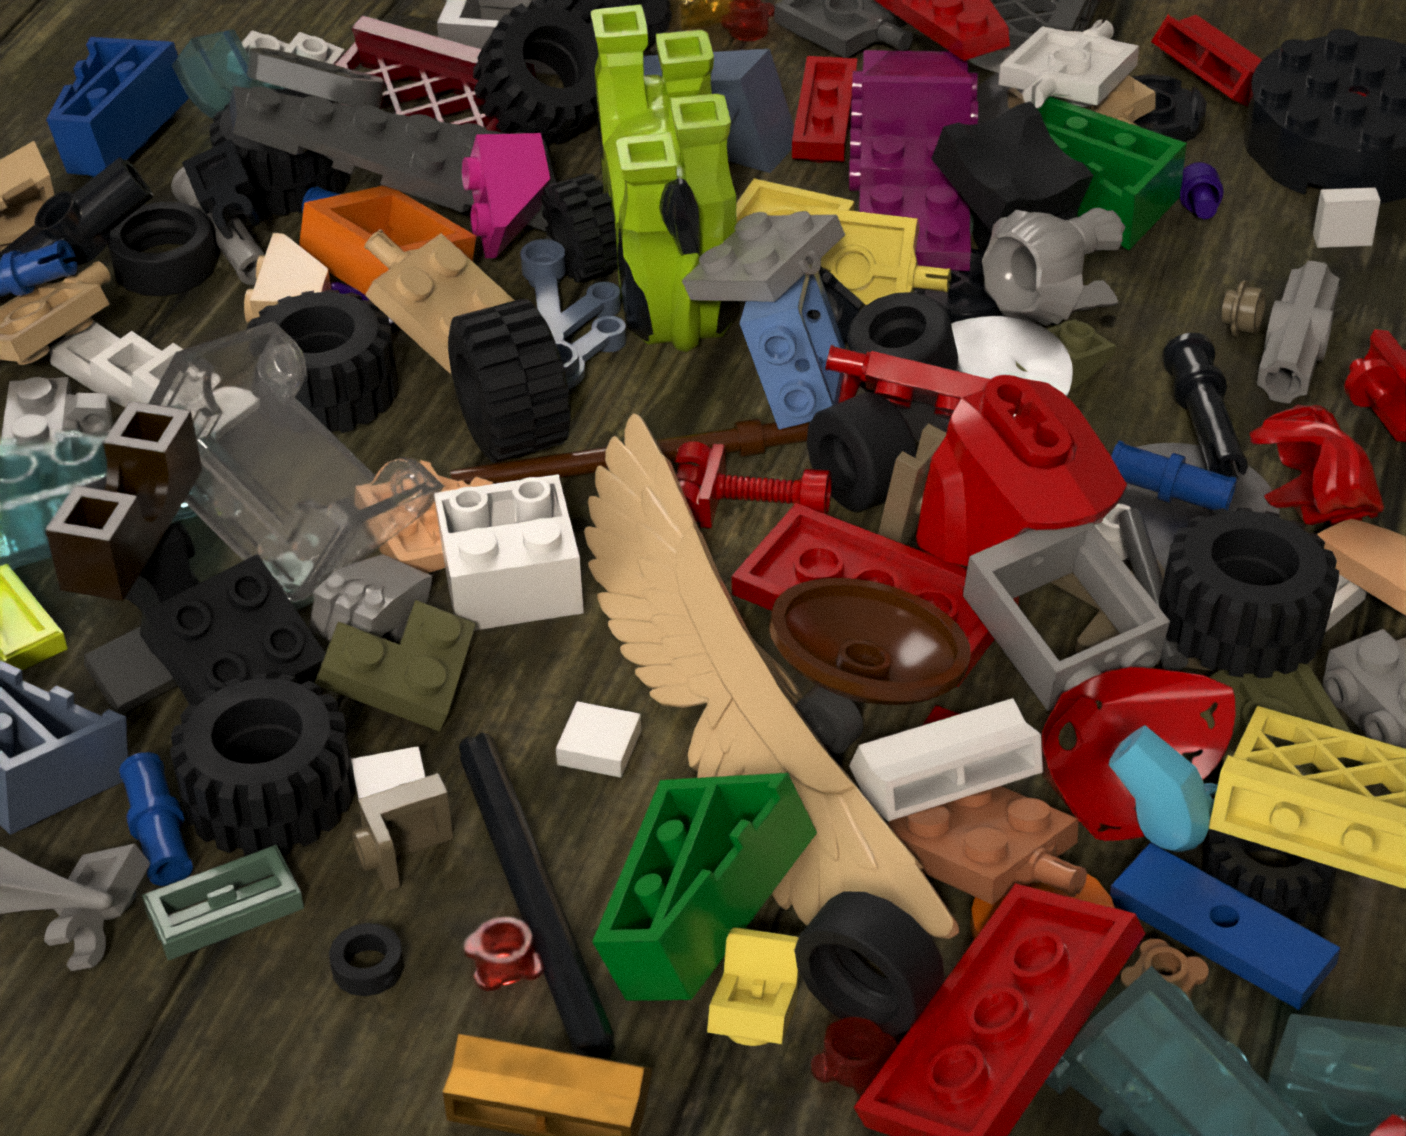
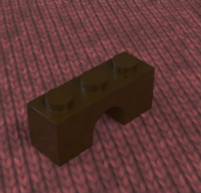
M129 401L103 441L107 460L105 489L99 490L74 485L45 529L60 590L124 601L203 471L190 410Z

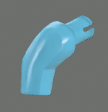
M1146 725L1140 727L1120 743L1110 758L1109 766L1135 798L1139 826L1143 834L1153 844L1174 852L1194 849L1204 841L1209 830L1215 800L1211 796L1216 795L1218 785L1214 783L1204 784L1196 766Z

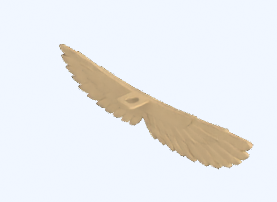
M632 414L624 430L625 445L618 437L613 436L607 446L605 461L609 471L603 466L596 468L595 486L599 498L590 496L588 499L590 517L596 527L589 526L584 531L587 546L596 559L589 561L588 567L595 580L608 591L598 593V602L602 611L611 619L608 621V626L612 634L621 642L626 643L620 647L623 656L630 662L641 666L635 669V675L648 688H653L650 691V696L662 706L686 708L707 703L694 729L688 750L689 767L698 771L697 778L789 773L817 834L772 892V895L777 904L785 910L790 908L792 904L798 918L806 926L829 899L843 891L867 892L889 900L911 915L928 934L936 938L950 939L959 933L958 923L922 872L923 866L826 750L796 707L797 702L803 696L792 678L752 638L720 577L671 462L663 455L645 421L639 415Z

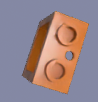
M383 185L304 202L299 246L326 266L329 273L363 294H366L375 279L389 270L369 250L364 248L368 239L380 229L404 252L419 249L442 233L473 262L476 235L406 194Z

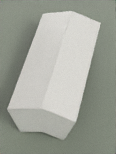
M1012 698L858 746L849 767L863 795L887 821H891L1043 773L1041 733L1025 722Z

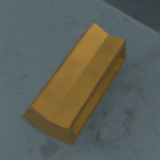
M458 1034L452 1068L443 1089L447 1121L526 1136H638L644 1118L652 1068L474 1035Z

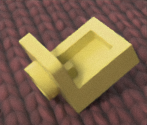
M732 928L726 939L724 973L709 1005L707 1033L726 1035L732 1041L747 1046H760L769 1042L782 1044L797 1004L799 971L794 949L799 939L798 937L742 928Z

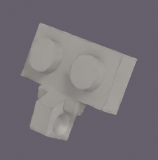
M33 377L21 381H9L0 443V464L3 475L64 470L67 442L77 438L107 436L112 429L113 416L108 395L106 393H77L72 395L68 377Z

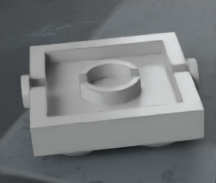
M800 211L791 215H767L765 212H756L738 221L734 227L735 232L721 245L715 246L703 253L699 258L700 264L682 279V283L691 300L775 302L804 274L815 275L818 273L821 267V258L845 236V233L837 215H810L807 211Z

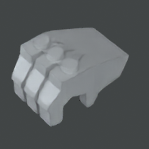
M384 554L340 568L314 590V603L309 630L325 653L338 621L378 637H382L383 634L388 632L389 639L399 643L415 600L425 604L428 601L432 576Z

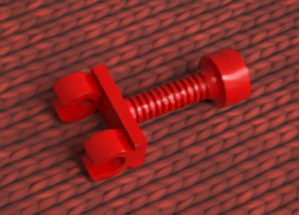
M692 441L686 442L678 448L674 462L680 464L676 476L696 522H700V527L712 528L719 500L725 497L726 499L732 498V500L737 498L738 500L744 499V501L749 499L754 501L756 499V502L761 500L766 502L768 500L769 503H772L774 500V503H779L780 501L781 504H784L786 501L787 504H791V502L793 505L798 503L821 513L829 514L832 491V475L830 470L805 469L802 478L794 482L792 480L787 481L786 479H782V481L780 479L774 480V478H770V480L768 478L762 479V477L756 479V477L750 478V476L745 478L740 476L738 478V475L733 477L728 475L726 477L725 445L713 444L711 449L703 443ZM693 462V463H696V464H698V465H700V466H694V465H692V464H683V463Z

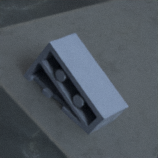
M770 49L713 52L714 65L711 72L712 94L718 93L725 96L731 119L730 133L727 138L728 161L771 173L792 150L794 124ZM658 55L643 56L644 75L658 74L662 77Z
M0 660V826L11 835L122 783L123 779L120 777L119 769L121 764L128 758L126 716L110 709L100 716L74 704V693L57 685L47 692L23 681L21 669Z

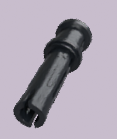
M1200 333L1178 335L1169 341L1162 353L1165 370L1175 378L1173 393L1176 402L1181 407L1189 410L1208 470L1227 477L1233 476L1238 478L1233 461H1235L1238 472L1242 475L1246 473L1248 463L1243 455L1223 398L1227 390V383L1224 373L1214 366L1216 354L1213 343L1207 336Z

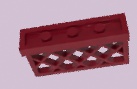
M363 15L352 27L355 42L335 65L354 70L361 62L363 67L373 69V71L365 72L366 74L384 79L387 91L383 92L382 103L379 109L393 106L394 114L405 116L421 114L433 119L435 118L436 121L444 122L442 116L470 108L473 117L451 122V124L463 125L472 123L480 125L487 130L502 132L496 127L499 120L494 115L487 118L485 113L479 114L477 106L484 105L486 102L485 99H477L474 91L478 80L473 78V70L478 62L476 58L481 49ZM525 62L528 70L536 78L534 64ZM403 78L417 83L393 89L391 81ZM448 91L458 94V96L436 102L434 94ZM424 96L428 97L430 104L405 111L400 109L399 103Z

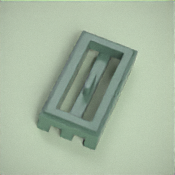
M277 845L142 895L145 911L149 920H152L154 931L158 940H161L163 951L168 961L304 909L301 891ZM274 874V876H272V877L266 878V879H264V880L258 881V882H256V883H253V884H250V885H248V886H245V887H242V888H240V889L235 890V889L238 888V887L244 886V885H246V884L252 883V882H254V881L260 880V879H262V878H265V877H268V876ZM207 899H208V901H205V902H203V903L197 904V905H195V906H192V907H190V908L184 909V910H182V911H179V912H176V913H174V914H171V915H168V916H167V914H170V913H172V912L178 911V910H180V909L186 908V907H188V906L194 905V904H196V903H199V902H201V901H204V900H207Z

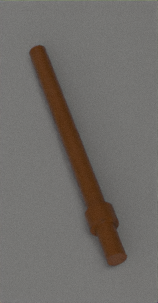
M757 418L737 421L734 423V428L656 439V442L663 455L670 462L675 461L678 448L682 444L692 441L703 443L711 449L713 444L725 445V454L738 452L739 457L764 454L766 447L806 442L809 422L779 430L776 422L761 424L760 419ZM607 447L450 470L451 479L456 481L463 480L466 484L470 485L475 476L497 484L522 480L528 477H544L558 474L559 478L591 474L596 472L598 466H603L609 471L605 461Z

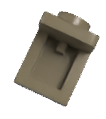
M438 773L358 799L362 828L352 831L355 849L364 871L376 868L386 892L400 887L397 857L453 839L448 793Z

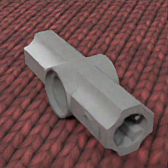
M1307 261L1299 269H1292L1282 301L1275 300L1257 376V385L1267 392L1270 400L1290 404L1294 398L1307 395L1317 361L1323 362L1340 281V278L1331 273L1328 264Z

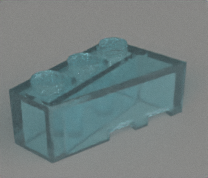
M1152 966L1089 1021L1065 1051L1045 1081L1047 1085L1060 1095L1071 1086L1102 1109L1104 1112L1099 1116L1098 1124L1114 1136H1120L1126 1129L1136 1136H1318L1309 1127L1303 1113L1294 1104L1282 1099L1251 1068L1246 1055L1236 1045L1224 1040L1195 1011L1191 1000L1185 992L1176 985L1168 983Z

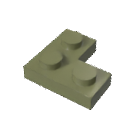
M415 600L408 615L399 644L338 621L314 684L440 732L451 706L476 623Z

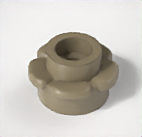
M1244 280L1240 282L1237 290L1229 289L1226 292L1222 306V323L1231 324L1233 336L1238 337L1240 332L1252 334L1259 332L1266 307L1265 289L1251 287L1248 281Z

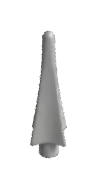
M0 847V914L44 909L107 910L113 906L114 899L109 893L63 878Z

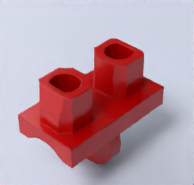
M1374 329L1370 336L1371 346L1368 354L1364 359L1358 358L1350 364L1349 369L1351 372L1344 384L1345 393L1354 405L1371 407L1396 441L1406 442V350H1403L1389 331Z

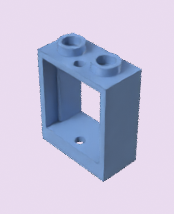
M819 271L815 275L804 274L775 302L746 301L740 326L778 429L810 422L815 413L838 404L844 373L827 371L825 366L831 345L842 349L846 348ZM810 310H817L820 312V317L818 319H811L807 313Z

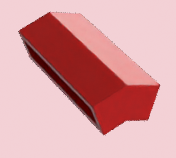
M1167 15L1151 42L1225 95L1248 107L1252 77L1262 59L1198 15L1182 20Z

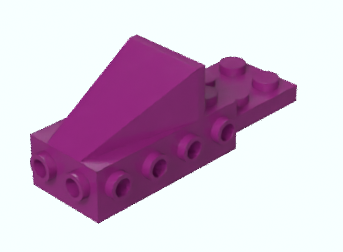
M864 50L863 71H853L849 166V191H860L859 212L917 218L920 224L915 251L918 266L970 271V206L932 161L931 157L944 126L957 122L968 125L978 124L977 73L968 72L967 60L963 61L951 52Z

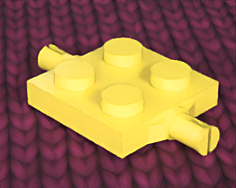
M806 206L805 211L809 212L810 215H837L845 236L821 258V267L832 273L864 304L868 305L877 298L894 293L914 292L915 288L948 293L951 268L918 266L915 251L920 224L917 218Z

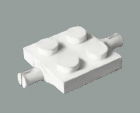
M1103 19L1096 21L1090 29L1083 32L1063 31L1042 26L1000 64L999 85L1016 88L1019 93L1023 94L1024 102L1031 101L1032 104L1035 103L1036 108L1042 106L1044 101L1052 96L1064 98L1068 103L1080 107L1098 105L1137 66L1139 46L1111 40L1110 38L1114 33L1113 26L1107 20L1102 24Z

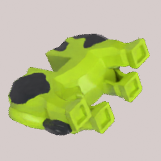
M642 4L594 9L590 13L598 46L595 82L602 184L604 185L603 193L608 192L611 198L610 207L615 218L618 279L626 328L648 345L672 342L676 350L687 353L699 344V339L723 337L738 316L740 301L691 300L682 283V279L700 264V256L707 250L721 245L735 232L734 227L737 223L736 193L732 183L727 153V138L730 133L731 119L725 96L718 93L712 94L711 72L714 65V54L708 33L703 30L656 34V48L662 77L658 74L644 75L643 51L648 46V32Z

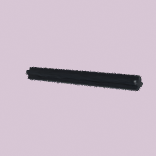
M483 732L474 738L466 736L459 744L461 752L460 761L573 1050L578 1055L607 1058L615 1048L613 1030L495 740L492 736Z

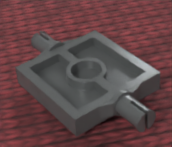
M782 0L774 5L775 23L843 58L856 54L876 41L885 42L898 49V51H904V49L907 50L913 40V34L901 28L908 23L874 0Z

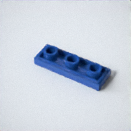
M1151 842L1111 885L1110 896L1114 905L1125 911L1136 913L1140 920L1298 1010L1301 1009L1337 964L1340 953L1339 946Z

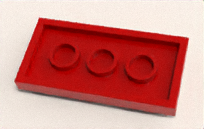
M798 503L792 506L731 576L732 595L771 611L777 598L787 589L806 581L823 578H851L872 581L916 595L941 609L958 624L966 635L970 644L971 656L967 672L961 683L995 640L963 597L967 574L966 568L944 562L933 555ZM1018 596V597L1013 598V600H1014L1015 603L1019 606V596Z
M1014 884L853 1107L864 1126L889 1136H1008L1144 937L1145 932L1136 913Z

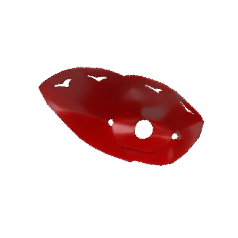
M1128 667L1107 671L1094 676L1061 694L1052 713L1049 715L1041 736L1043 773L1041 775L1094 838L1102 841H1119L1143 837L1145 835L1139 826L1137 812L1134 810L1136 807L1135 798L1109 766L1113 753L1129 735L1146 725L1182 756L1183 753L1203 750L1202 754L1192 759V764L1196 766L1202 780H1204L1218 766L1226 753L1233 735L1236 717L1233 688L1205 675L1155 668ZM1099 700L1102 702L1101 709L1097 708L1095 701ZM1213 703H1217V708L1212 713L1215 726L1210 729L1208 723L1200 714L1208 710ZM1068 722H1071L1077 737L1076 744L1071 750L1063 749L1059 744L1058 737L1061 729ZM1100 824L1122 828L1107 829L1103 832L1098 831L1101 826Z

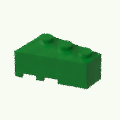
M1048 97L1037 110L1041 113L1050 136L1066 155L1076 161L1083 162L1094 175L1078 208V217L1092 208L1100 207L1107 211L1114 210L1126 227L1122 234L1121 246L1130 250L1180 198L1187 143L1053 97Z
M789 773L667 779L659 781L592 941L626 1001L692 1000L725 956L726 939L732 928L745 929L815 837L817 831Z

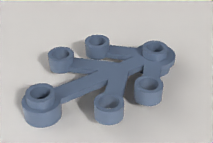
M534 240L527 243L521 249L522 274L529 284L535 287L537 310L545 319L554 337L565 370L568 389L583 380L585 376L584 362L599 351L615 352L626 345V324L621 318L614 316L621 310L620 288L610 282L595 283L587 289L585 296L561 313L557 285L566 272L565 249L554 240ZM594 316L599 317L592 323V330L572 344L564 341L565 338Z

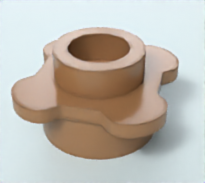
M1149 939L1144 941L1140 945V958L1135 965L1126 967L1121 973L1120 982L1123 989L1127 993L1132 994L1136 1002L1143 1009L1153 1014L1174 1015L1185 1011L1189 1007L1195 985L1203 984L1207 981L1209 969L1206 962L1196 956L1186 957L1181 951L1169 947L1168 943L1164 940Z

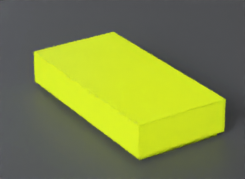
M4 564L0 566V660L23 671L68 648L62 630L10 566Z

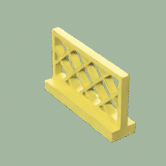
M1257 706L1234 755L1227 756L1221 769L1209 829L1406 889V749ZM1264 734L1288 740L1294 744L1276 747ZM1346 757L1362 762L1364 765L1346 768L1337 758ZM1313 763L1321 773L1303 776L1295 766ZM1382 783L1392 794L1374 797L1364 786Z

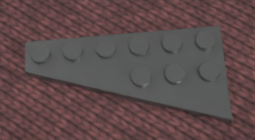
M233 86L229 103L233 134L294 155L304 154L307 150L323 154L333 161L332 168L352 174L355 166L383 175L381 185L459 212L468 211L474 203L472 190H465L463 186L462 161L464 157H470L476 134H508L487 130L480 125L472 123L456 125L439 122L421 114L405 116L388 113L370 105L354 107L331 103L329 100L319 96L302 98L279 94L270 88L262 86L252 88ZM516 132L514 134H523L524 132ZM542 140L551 178L549 185L556 183L545 140ZM543 204L540 211L527 225L546 231L545 226H548V223L542 215V209L545 208ZM546 235L545 239L552 240L551 236Z

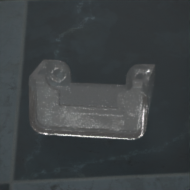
M272 321L177 351L148 404L191 411L203 471L184 502L243 561L258 554L288 599L298 602L312 597L314 590L333 572L363 561L421 517L434 503V493L441 492L444 485L422 464L408 457H400L387 462L375 476L295 398L306 375V362L302 350L296 342Z

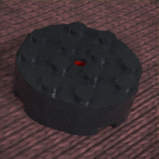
M1335 29L1330 31L1327 36L1306 41L1291 39L1283 42L1280 48L1271 52L1258 64L1252 77L1244 132V144L1247 153L1274 181L1303 195L1307 192L1308 183L1331 189L1376 188L1381 200L1380 204L1406 198V44L1378 37L1357 35L1355 32L1347 29Z

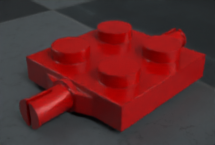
M834 345L830 346L825 366L827 371L831 370L860 377V381L866 382V389L873 390L875 394L884 396L896 407L910 409L912 400L935 405L934 415L949 420L962 397L984 390L985 385L990 380L989 378L875 351H867L864 354L834 347Z

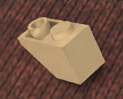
M273 233L266 255H259L257 259L254 289H247L245 294L244 314L246 322L249 323L251 319L260 317L259 311L268 305L278 304V300L284 297H295L302 295L301 292L314 290L315 293L331 290L328 268L285 234Z

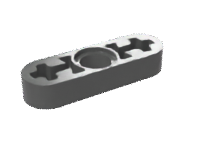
M267 48L250 49L247 70L249 78L350 106L370 105L377 108L381 107L385 80L380 77L285 51Z

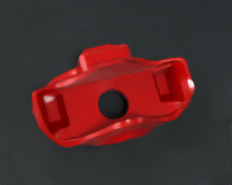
M1297 404L1292 409L1271 415L1264 421L1263 425L1249 433L1250 442L1253 444L1276 443L1281 463L1288 468L1302 472L1297 478L1264 495L1265 500L1275 508L1294 507L1302 520L1308 525L1329 521L1331 525L1349 519L1362 521V517L1368 516L1373 518L1377 517L1378 513L1383 512L1385 508L1377 485L1373 466L1366 452L1350 436L1341 431L1334 415L1325 407Z

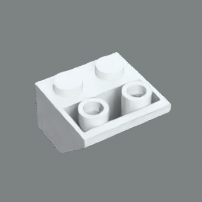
M558 474L544 477H528L517 481L477 487H463L457 490L434 493L447 583L454 615L475 622V631L584 613L580 556Z

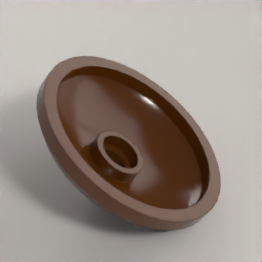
M823 578L797 584L787 589L777 598L773 605L769 622V631L775 646L798 673L833 694L860 703L909 705L936 698L951 691L961 683L967 672L971 656L970 644L963 630L941 609L909 592L872 581L851 578Z

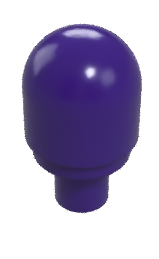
M1192 163L1183 170L1180 200L1187 210L1197 214L1198 217L1202 219L1213 217L1217 212V207L1220 205L1224 193L1220 176L1216 169L1207 163Z

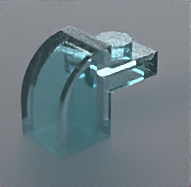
M234 29L192 38L172 64L188 97L198 109L212 119L218 111L225 110L224 106L230 102L233 86L245 88L262 86L270 89H284V87L258 81L247 76L249 56Z

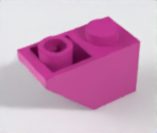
M541 133L476 134L470 157L463 158V186L465 190H472L474 199L471 207V228L476 237L481 236L485 258H496L541 209V197L544 195L543 189L549 185L551 179Z

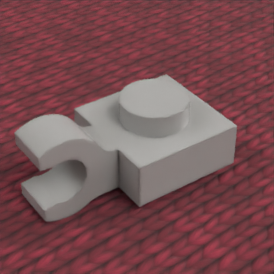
M135 844L83 854L69 876V880L109 893L114 899L113 906L107 910L54 909L59 917L54 919L47 927L44 941L49 946L71 942L72 939L74 940V953L66 965L71 971L92 968L101 961L106 946L103 930L104 920L121 916L133 903L136 897L135 890L151 864Z

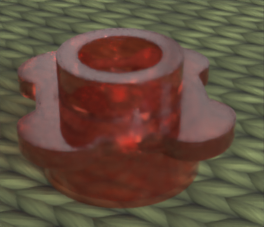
M733 0L728 4V14L721 17V24L725 28H729L730 35L735 39L742 41L759 40L768 33V19L774 16V5L762 3L760 0Z
M497 917L483 923L475 933L466 938L464 953L467 957L474 959L477 968L474 973V981L480 989L496 991L502 985L515 983L521 978L531 981L543 974L545 967L540 954L534 951L533 936L527 923L512 917Z
M861 1017L840 1019L831 1023L826 1028L824 1050L821 1054L815 1055L812 1058L811 1072L822 1083L837 1081L846 1087L853 1088L857 1094L863 1095L897 1048V1043L891 1035L883 1033L879 1026L868 1019ZM848 1057H859L861 1059L849 1060Z

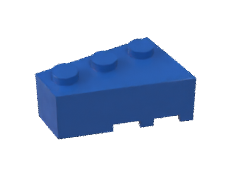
M90 37L86 44L89 51L86 61H77L73 68L76 75L74 84L64 85L46 119L67 174L89 175L94 178L119 157L127 160L137 149L146 145L149 138L166 121L172 119L176 111L192 96L174 42Z

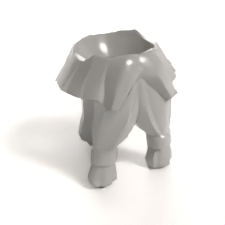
M1100 207L1092 208L1080 217L1063 220L1048 213L1015 210L1008 217H1001L993 225L989 245L981 261L985 292L996 302L1003 316L1027 320L1040 326H1048L1052 323L1058 325L1063 319L1067 320L1071 313L1079 310H1092L1096 307L1117 305L1119 302L1116 295L1104 280H1096L1089 285H1083L1082 270L1085 254L1092 253L1095 250H1118L1126 227L1114 210L1107 211Z

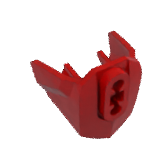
M1012 375L995 376L988 380L984 390L962 397L950 417L946 436L931 459L923 493L916 536L917 543L921 549L944 562L968 566L969 556L1018 536L1028 529L1057 530L1093 523L1094 525L1101 523L1105 516L1119 503L1127 484L1109 452L1086 418L1063 392L1047 382L1024 379Z

